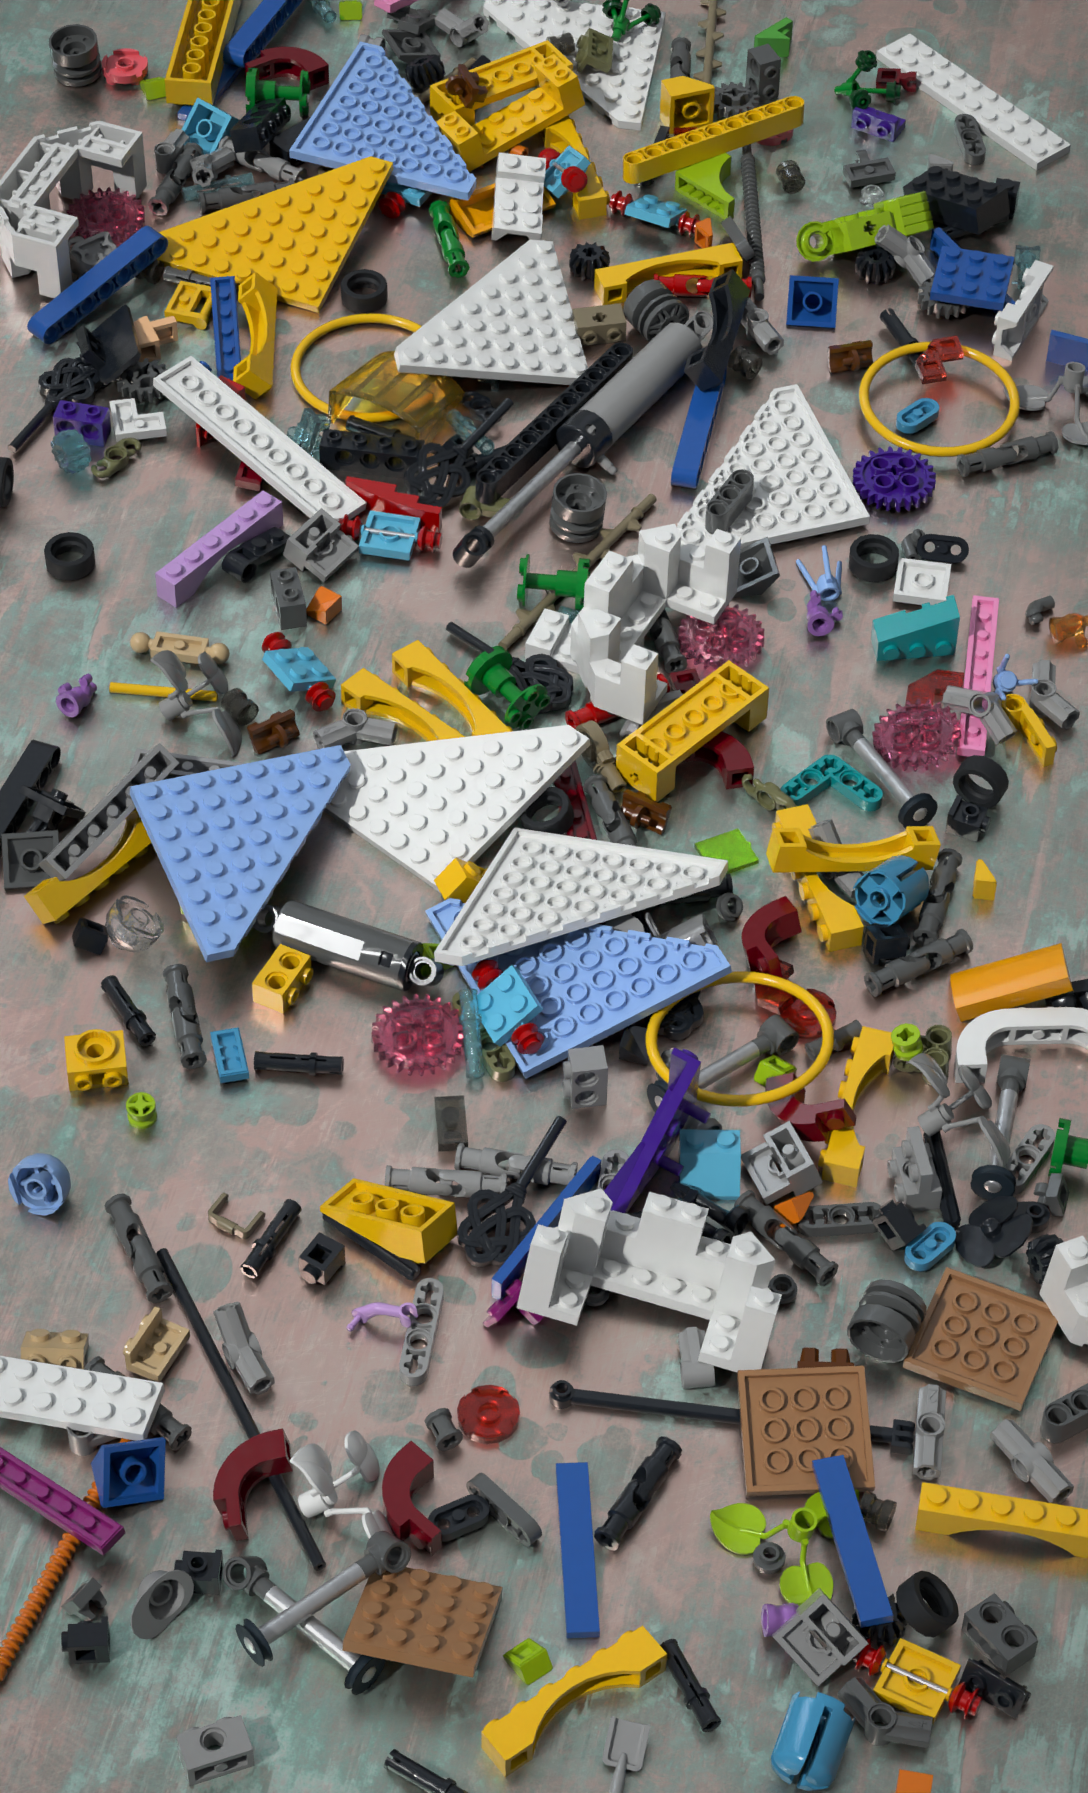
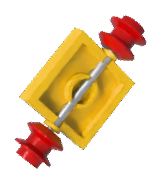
M902 1638L899 1639L890 1659L886 1658L885 1647L882 1645L877 1650L872 1648L870 1639L867 1640L869 1644L852 1658V1661L856 1662L855 1670L865 1666L869 1668L870 1677L881 1670L882 1674L873 1689V1692L881 1701L907 1713L933 1717V1725L945 1701H949L950 1713H954L957 1709L964 1711L965 1720H967L969 1715L976 1716L983 1698L978 1696L979 1688L971 1693L966 1690L965 1682L952 1688L960 1673V1664Z

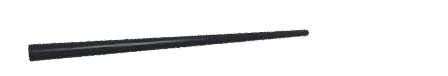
M166 1248L158 1250L156 1254L162 1263L164 1271L248 1438L250 1439L260 1434ZM282 1475L269 1476L268 1478L314 1570L319 1571L326 1566V1562Z

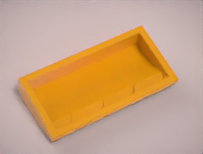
M495 183L475 190L468 201L457 198L450 200L449 214L452 215L458 226L472 238L492 231ZM545 187L543 188L542 212L556 206V203Z
M1062 943L950 974L955 1009L961 1022L977 1018L990 1011L1010 1009L1073 991Z

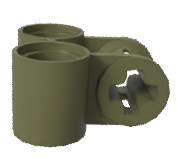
M934 1025L927 1029L926 1036L921 1035L922 1053L928 1054L935 1059L948 1080L949 1059L952 1055V1032L944 1025ZM896 1055L894 1056L893 1065L896 1069L902 1072H921L914 1065L906 1064V1061L898 1059ZM922 1073V1078L924 1082L928 1085H931Z

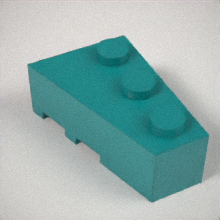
M954 594L947 596V601L935 605H930V602L922 604V609L909 613L902 610L874 619L872 622L871 642L876 661L955 655L960 615Z

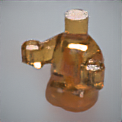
M1071 613L1063 617L1049 619V630L1056 644H1060L1066 638L1074 636L1078 649L1088 646V641L1085 637L1088 615L1082 616L1077 613Z

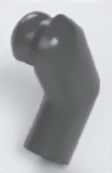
M915 529L913 533L903 539L901 548L905 558L919 560L917 542L925 535L922 530Z
M1047 596L1035 600L1028 605L1025 615L1026 618H1029L1031 625L1043 621L1041 612L1054 608V599L1052 596Z

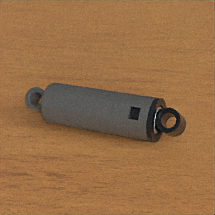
M295 900L286 902L282 908L266 904L256 917V922L253 925L259 932L273 934V945L276 948L280 944L310 955L311 961L404 992L408 991L413 983L423 986H435L441 982L444 976L443 965L440 962H435V958L423 957L424 949L421 942ZM268 912H271L274 917L273 923L270 926H267L264 921ZM425 964H429L432 970L430 977L424 979L421 974V969Z

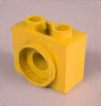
M92 1029L80 1035L64 1036L69 1091H85L95 1088L129 1085L123 1030L106 1032L100 1029Z

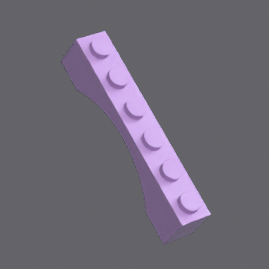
M261 491L155 573L157 596L176 608L195 594L211 568L227 552L273 527L280 528L283 525L282 501L265 491Z

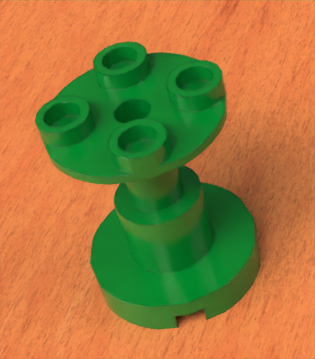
M248 68L245 97H247L249 104H246V113L258 101L285 97L286 100L299 101L301 118L309 116V102H307V94H310L311 89L309 72L301 71L300 86H277L276 81L259 80L258 68Z
M527 554L526 558H520L519 574L523 576V584H518L517 600L522 602L523 607H526L528 589L555 591V596L575 598V611H581L584 607L582 602H584L585 582L590 577V572L585 567L590 568L591 560L579 558L577 571L557 570V575L530 573V554Z
M494 646L492 647L494 649L493 652L488 654L484 651L471 663L466 672L469 679L467 682L464 681V684L473 694L482 695L491 691L497 698L505 697L511 703L504 716L505 725L512 729L519 727L525 730L532 725L533 718L539 711L548 706L551 698L547 695V689L542 684H536L521 691L515 685L516 678L509 672L512 665V655L504 647Z
M1059 1118L1058 1127L1064 1129H1057L1050 1165L1055 1166L1056 1169L1050 1167L1048 1177H1050L1051 1173H1061L1063 1165L1087 1169L1088 1139L1069 1135L1071 1120Z

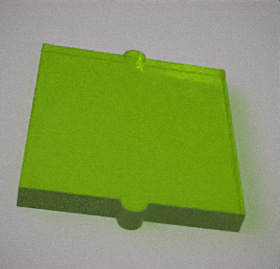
M738 828L694 843V848L700 856L728 860V871L726 874L759 863L758 857L751 848V843L746 841Z

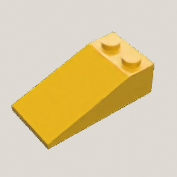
M356 1178L349 1181L320 1206V1212L396 1256L413 1260L415 1263L425 1264L457 1236L458 1228L454 1202Z

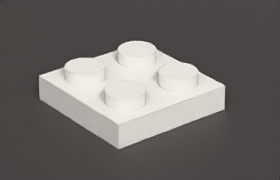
M899 558L893 601L917 605L930 602V605H935L946 601L951 564Z

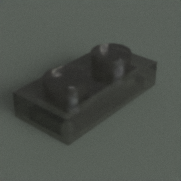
M464 1095L434 1097L438 1152L456 1151L459 1143H463L465 1147H468Z

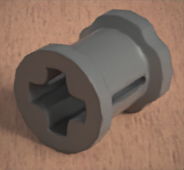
M448 1408L437 1409L431 1412L424 1420L427 1428L432 1430L436 1438L435 1445L440 1451L453 1449L463 1439L462 1432L455 1428L451 1420L452 1415Z

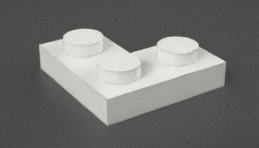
M135 398L110 401L116 442L124 438L139 440L167 436L163 412L138 415Z

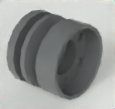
M73 24L61 27L52 33L49 38V48L53 61L54 75L58 82L66 86L79 87L88 85L99 78L102 73V64L97 35L93 29L85 25Z
M655 279L644 281L636 286L627 297L623 308L625 319L649 342L670 323L684 325L689 320L690 315L688 307L660 280Z
M582 473L567 474L555 483L549 520L551 530L559 538L567 542L584 543L597 538L600 534V529L603 527L607 499L605 485L597 478Z
M883 1279L873 1281L866 1287L863 1297L859 1302V1307L852 1316L847 1327V1336L861 1353L872 1359L889 1363L902 1361L908 1355L913 1345L915 1334L919 1331L921 1323L925 1319L927 1307L923 1299L913 1289L902 1283Z

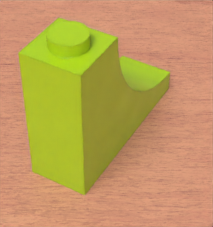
M724 153L678 169L675 174V190L723 220L729 216L733 219L735 198L730 196L721 185L731 175L732 156Z

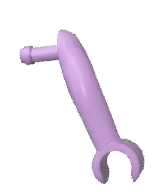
M382 1302L370 1303L352 1310L351 1313L354 1319L347 1325L346 1329L351 1332L355 1329L358 1322L366 1323L370 1318L377 1315L399 1318L401 1325L408 1328L411 1326V1320L407 1315L417 1318V1309L413 1303H404L401 1306Z

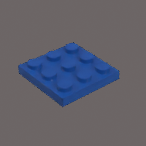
M942 246L930 292V300L1003 311L1014 265V257Z

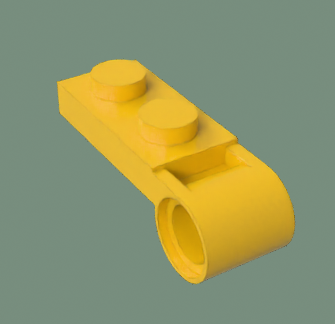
M1018 694L1006 695V700H1002L1001 707L1015 728L1020 730L1042 766L1052 765L1055 752H1057L1055 738L1053 736L1050 737L1045 729L1043 720L1037 717L1034 710L1029 707L1022 696Z

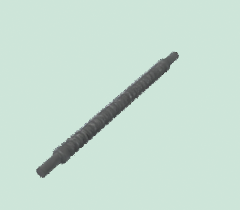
M751 144L742 147L743 156L740 162L747 242L756 254V256L749 260L750 277H752V284L754 285L755 299L761 301L764 299L763 284L766 278L755 157L752 155Z

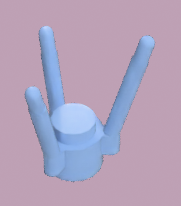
M823 545L822 556L825 574L818 578L817 584H815L800 559L796 560V564L812 591L816 590L817 594L820 593L822 601H833L842 594V562H837L836 576L833 577L830 570L827 546Z
M1005 654L1000 666L996 668L998 673L993 678V686L996 689L994 693H997L1002 700H1006L1004 693L1014 690L1016 686L1033 685L1039 682L1038 679L1019 680L1013 672L1005 670L1010 658L1009 654Z

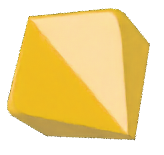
M978 859L974 873L972 896L974 899L994 901L997 882L984 861Z

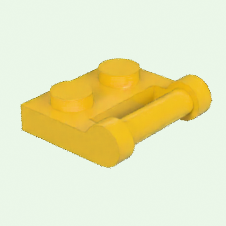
M180 281L164 311L165 318L174 316L177 322L193 324L200 330L205 329L212 312L211 286ZM201 298H207L201 312H194Z

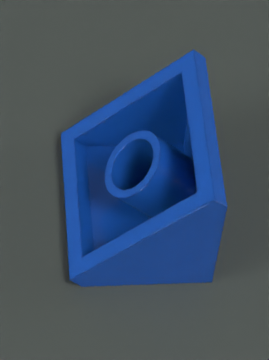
M790 275L786 325L835 328L839 278Z
M1051 329L1046 361L1063 366L1069 362H1079L1085 366V371L1088 372V339Z
M164 1437L101 1446L92 1460L91 1466L100 1504L103 1508L164 1499L166 1445Z

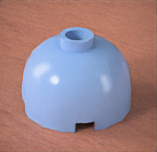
M36 1153L22 1159L9 1175V1191L18 1205L23 1203L31 1208L28 1212L42 1216L53 1214L66 1201L71 1189L70 1173L58 1158L50 1154Z

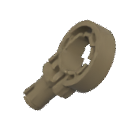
M593 720L578 725L576 730L590 740V746L581 754L585 762L593 768L594 774L605 776L611 792L616 794L624 790L627 784L616 768V757L612 755L606 736L600 726Z

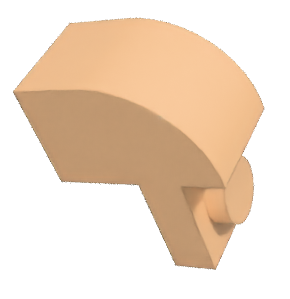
M144 316L134 322L141 349L139 362H143L145 358H148V362L161 359L160 345L178 341L177 321L174 316L149 321L148 317Z

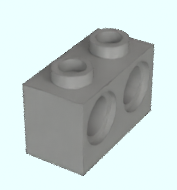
M604 1046L568 1049V1061L563 1062L564 1078L567 1080H562L564 1098L569 1097L571 1109L607 1105L608 1065Z

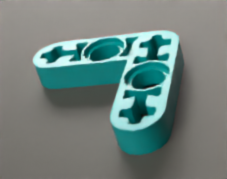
M835 755L822 756L786 782L780 789L786 795H789L796 806L806 804L829 786L837 790L859 808L869 812L878 810L882 805L883 791L879 786ZM814 779L818 783L816 785H808L804 781ZM845 780H853L857 784L847 786L843 782Z

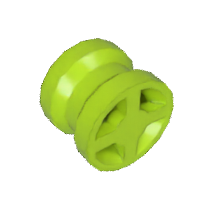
M905 1023L894 1028L891 1033V1039L895 1055L898 1059L910 1061L914 1056L923 1052L921 1035L917 1026Z
M139 1092L127 1099V1117L132 1127L146 1129L155 1124L157 1121L156 1103L150 1094Z

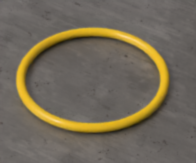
M367 313L331 320L310 332L294 351L290 370L293 384L298 393L317 410L346 421L351 415L373 423L392 421L412 415L428 406L440 395L449 377L439 375L434 386L422 398L407 406L384 412L365 413L340 409L323 402L309 391L302 380L300 367L305 352L316 340L331 331L356 324H387L409 330L413 333L422 327L411 320L393 315Z
M918 342L887 352L874 361L867 369L859 388V402L862 413L870 426L890 443L902 447V449L907 451L911 449L913 453L934 457H956L960 454L969 455L976 453L979 449L991 447L1004 438L1012 429L1020 410L1017 386L1009 373L998 362L976 349L949 342ZM932 351L954 353L983 364L1001 379L1009 394V413L1004 423L993 434L980 441L954 447L923 445L895 434L879 421L869 401L871 382L885 365L900 357L913 353Z
M734 971L695 991L698 992L712 986L730 983H753L774 987L804 1002L817 1017L822 1030V1046L816 1060L805 1073L792 1082L770 1091L746 1095L721 1094L698 1088V1101L730 1107H747L775 1102L802 1090L827 1065L834 1045L832 1022L818 999L801 986L770 974ZM687 996L654 1012L647 1026L645 1044L649 1060L655 1071L667 1084L670 1069L666 1066L658 1051V1030L670 1009Z

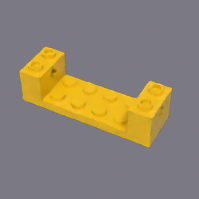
M546 40L469 70V72H477L479 76L478 85L485 86L488 91L485 101L483 103L474 102L472 109L465 108L458 95L448 93L445 87L448 79L430 85V116L435 121H438L445 115L456 111L472 126L475 124L476 109L537 86L539 88L540 85L534 65L544 58L554 54L572 71L573 63Z
M552 54L534 65L540 85L539 88L480 122L470 126L456 111L436 121L439 131L453 145V151L463 159L468 172L495 158L499 152L507 151L585 105L578 76L558 57Z
M728 660L619 742L616 751L617 770L625 782L636 790L647 794L649 799L658 802L675 789L676 766L733 722L749 732L767 718L769 687Z

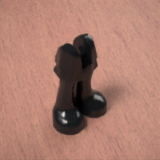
M675 1181L670 1186L671 1191L682 1201L708 1208L707 1216L723 1227L718 1229L706 1222L702 1236L731 1244L733 1236L741 1235L750 1217V1209L747 1207L736 1205L728 1211L701 1194V1190L693 1189L692 1185Z

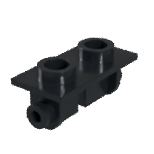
M969 1658L959 1684L965 1682L966 1690L971 1693L979 1688L978 1696L1017 1719L1022 1705H1025L1031 1696V1693L1027 1691V1686H1022L1008 1677L1003 1679L1000 1677V1672L986 1665L981 1659L977 1661Z

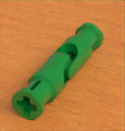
M438 200L431 204L429 214L434 218V230L438 242L442 246L444 260L449 265L448 272L452 277L461 278L469 271V263L464 259L465 251L459 241V233L454 218L449 214L450 206L446 201ZM457 264L460 265V271L458 270Z

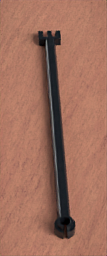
M565 1380L556 1381L550 1387L549 1392L550 1403L558 1409H565L571 1405H584L741 1425L740 1409L574 1389ZM894 1419L892 1428L870 1425L871 1441L891 1443L890 1453L906 1455L913 1453V1444L911 1443L914 1442V1422Z

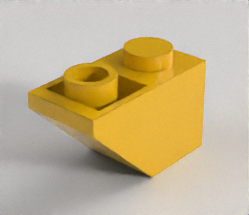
M455 857L435 878L434 882L444 900L454 898L461 900L462 903H466L488 868L484 869L472 861L466 862Z

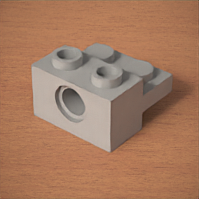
M321 508L287 539L283 556L302 572L307 568L321 581L325 582L358 551L359 545L340 531L341 524Z
M790 1121L764 1134L766 1142L741 1154V1160L766 1205L792 1191L795 1196H798L823 1183L812 1159ZM774 1162H777V1164L779 1165L782 1171L781 1173L779 1172Z
M919 1126L908 1127L906 1140H902L900 1147H893L892 1158L887 1161L889 1177L894 1178L896 1183L894 1184L895 1199L897 1202H902L912 1212L940 1209L942 1188L933 1164L929 1144L924 1143Z
M820 1588L795 1610L796 1613L772 1634L773 1638L817 1686L824 1682L841 1665L845 1666L869 1644L859 1630ZM810 1630L814 1631L827 1645L826 1648L817 1641L809 1632Z

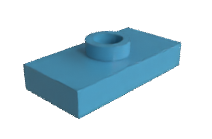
M239 1027L210 1032L220 1083L250 1079Z

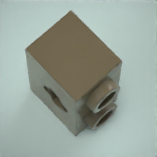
M621 303L572 309L576 332L580 337L582 346L626 342L627 322Z

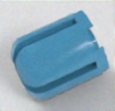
M903 855L892 856L857 880L853 889L856 888L855 898L857 904L855 909L869 924H889L888 926H890L921 905V902L928 896L929 878L925 869L922 867L902 881V877L911 872L918 862L911 857ZM885 897V900L879 904L878 901Z
M800 1692L792 1695L773 1749L771 1766L779 1778L789 1785L793 1781L794 1775H798L802 1769L797 1788L806 1791H822L828 1788L835 1780L856 1717L854 1716L851 1719L844 1711L845 1704L832 1696L817 1692L816 1698L799 1697Z

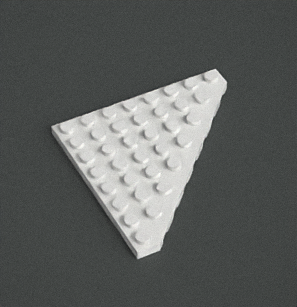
M485 0L483 14L488 19L493 18L497 22V26L507 35L512 34L515 37V42L522 48L526 49L548 40L573 63V72L578 76L583 98L591 101L592 107L601 115L610 117L614 126L620 129L641 131L666 12H661L659 24L649 26L642 22L626 31L625 35L621 36L619 42L613 40L612 67L608 73L596 70L588 64L582 73L577 72L575 58L578 53L576 44L580 35H585L589 28L609 37L613 34V19L606 17L602 11V5L569 2L566 6L562 7L558 6L553 0ZM629 7L626 10L625 17L632 22L641 17V9Z
M531 239L399 344L394 352L398 372L571 385L588 369L580 337L576 332L570 301L553 241Z
M798 384L773 389L769 395V400L760 407L755 414L754 421L745 428L739 437V442L730 449L724 458V463L715 470L709 479L707 487L698 494L693 501L692 508L689 512L686 511L678 522L677 528L681 534V546L694 544L705 548L706 543L713 535L705 529L706 506L729 476L739 469L748 470L754 475L752 500L726 531L741 537L740 549L765 537H768L770 544H776L869 524L870 515Z
M570 725L344 751L351 764L350 771L347 777L340 783L338 791L330 804H327L324 811L440 893L434 880L455 857L474 863L590 746V740Z
M514 827L434 952L435 962L446 963L452 966L468 965L719 886L728 871V860Z

